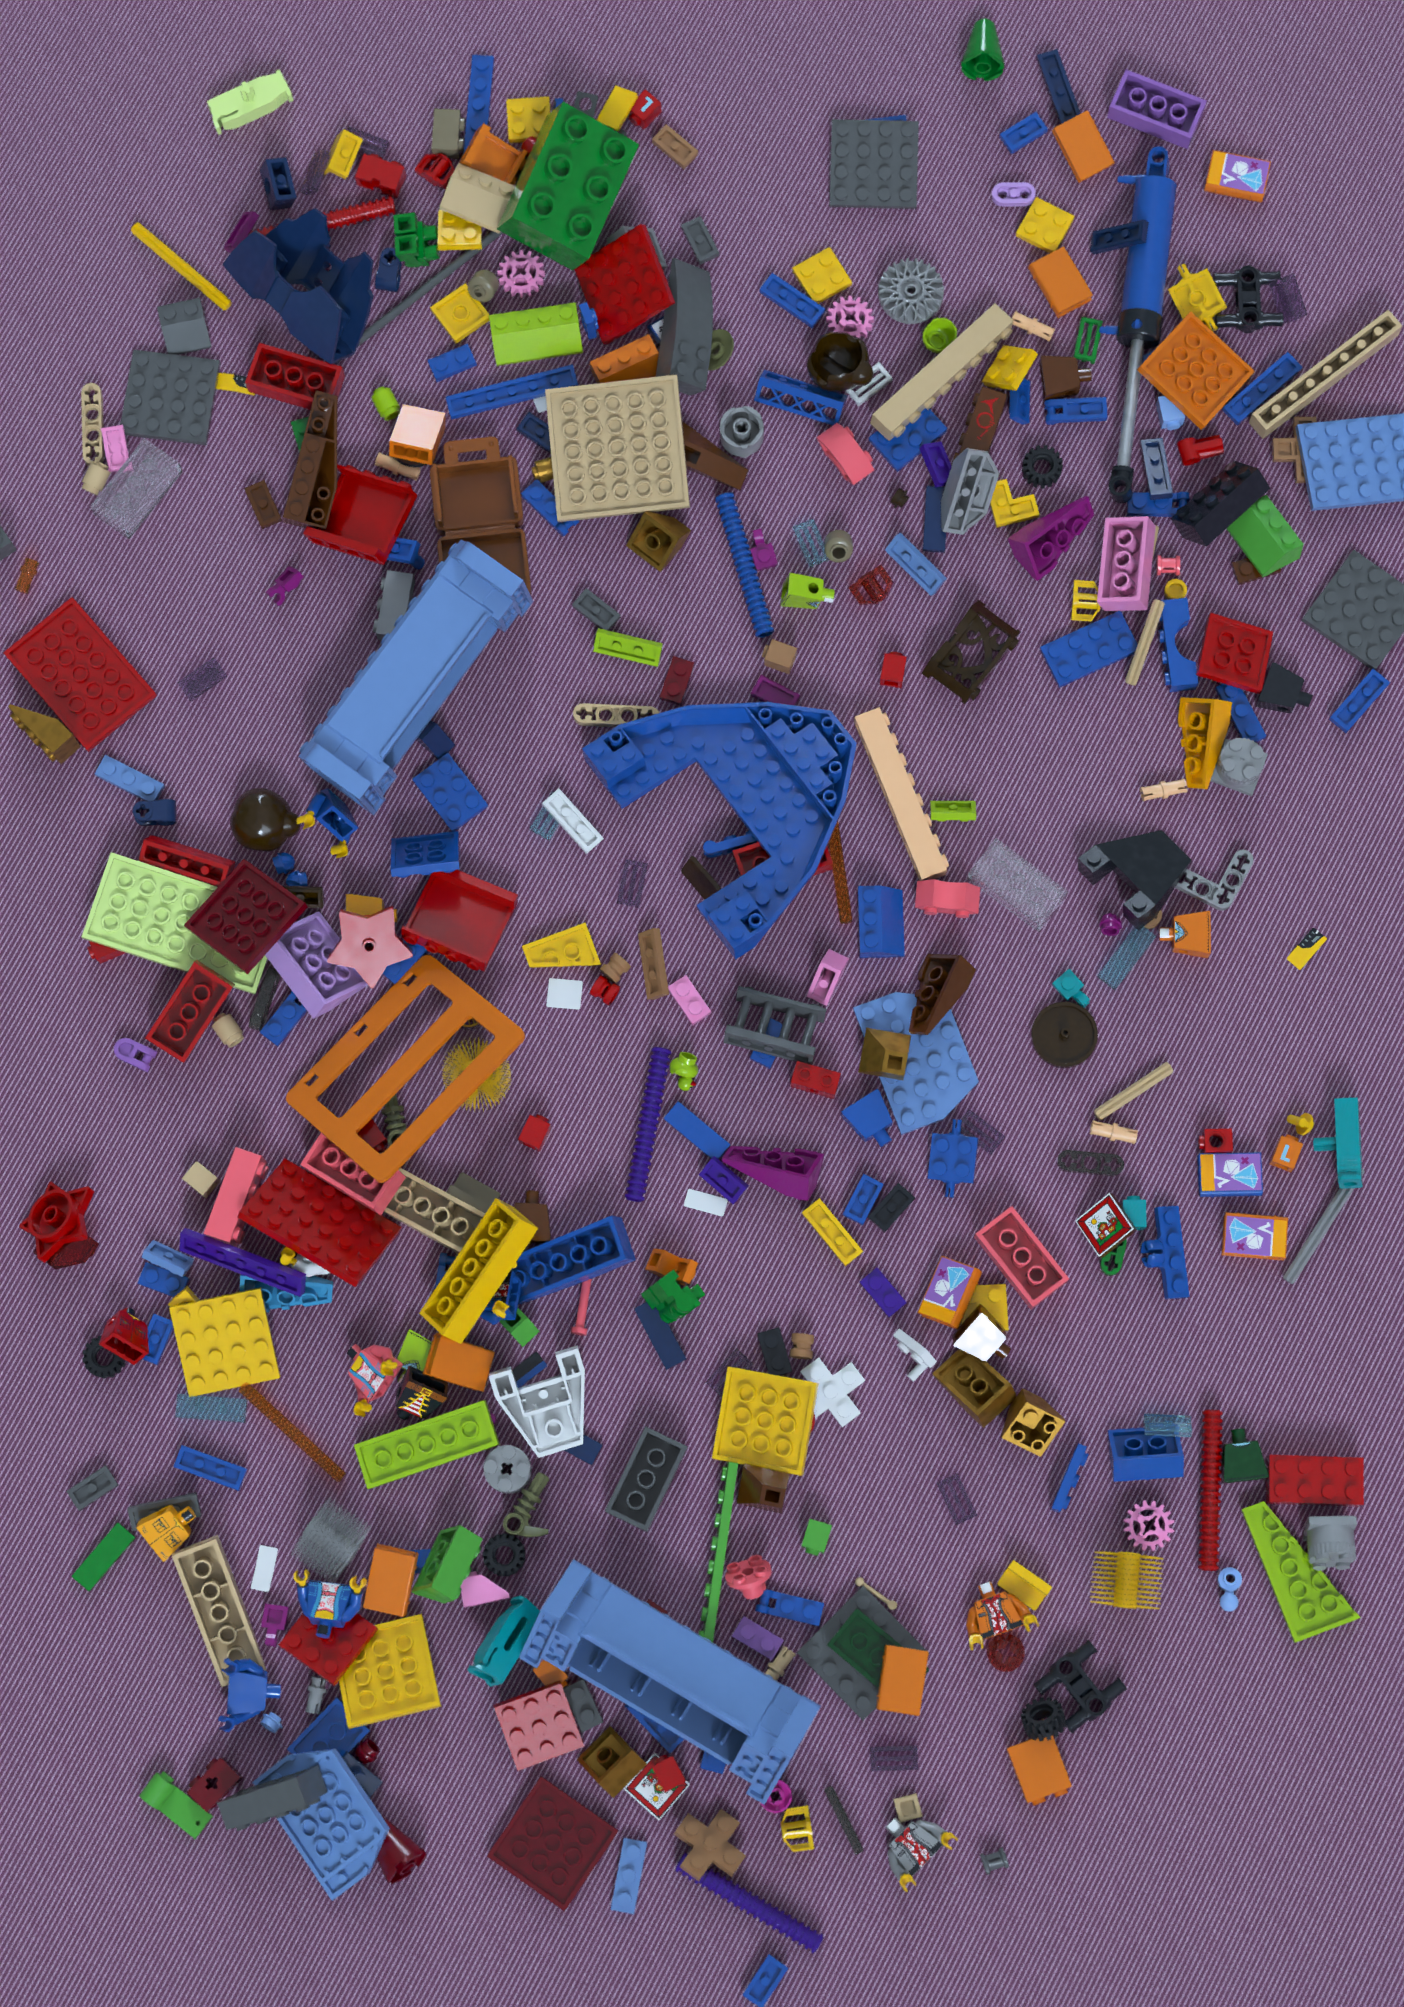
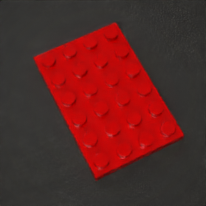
M73 597L3 652L87 752L92 750L157 697L153 689Z
M287 1159L280 1163L243 1206L237 1216L239 1219L354 1287H357L402 1228Z

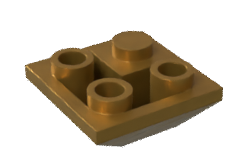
M866 1028L858 1073L904 1080L911 1035Z
M1022 1388L1009 1407L1001 1437L1041 1457L1065 1423V1419L1042 1397Z

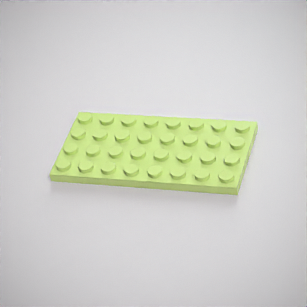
M112 852L110 853L82 934V939L184 972H188L193 963L198 960L234 983L235 986L233 988L255 995L268 959L264 956L247 975L185 928L184 924L218 887Z

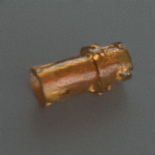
M25 558L24 565L20 567L21 573L14 589L28 594L33 577L37 576L38 571L36 569L39 562Z

